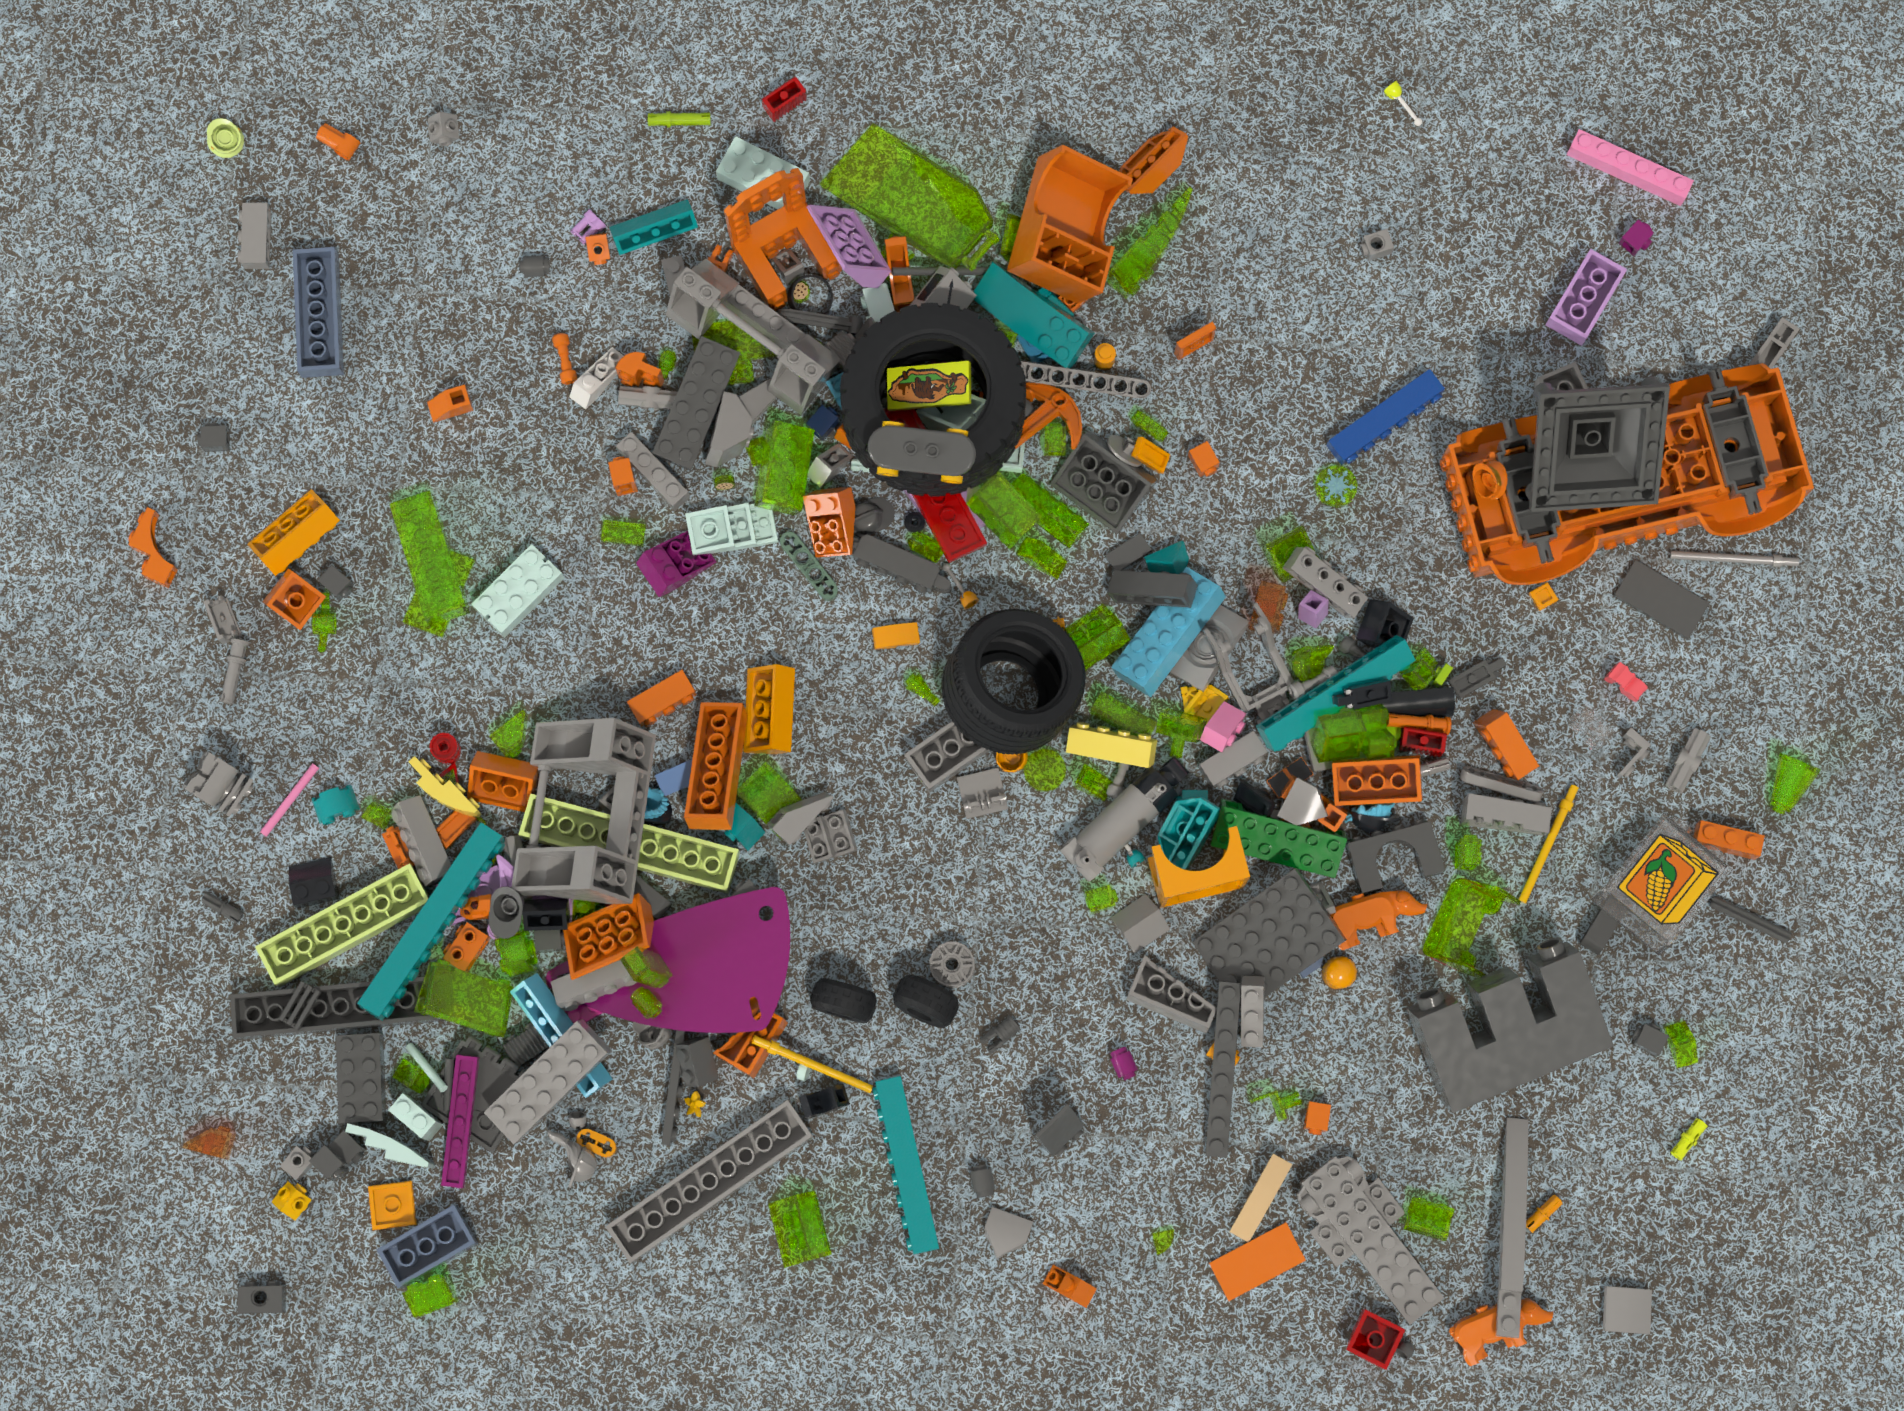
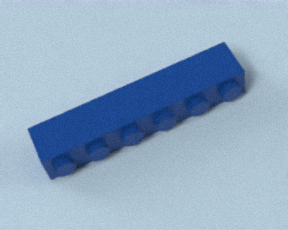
M1428 369L1328 440L1326 446L1341 465L1346 462L1350 464L1359 457L1358 453L1363 450L1367 452L1375 446L1374 442L1379 438L1384 440L1392 434L1391 430L1396 426L1401 428L1407 424L1410 416L1413 414L1418 416L1424 412L1427 404L1430 402L1432 404L1437 403L1442 399V393L1445 388L1433 372Z

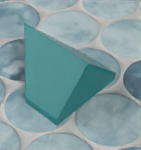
M1182 540L1145 556L1144 559L1148 571L1152 573L1165 571L1170 574H1180L1187 567L1189 557L1185 543Z

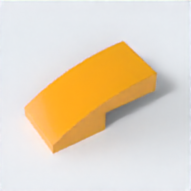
M917 622L872 628L875 650L918 645L920 643Z

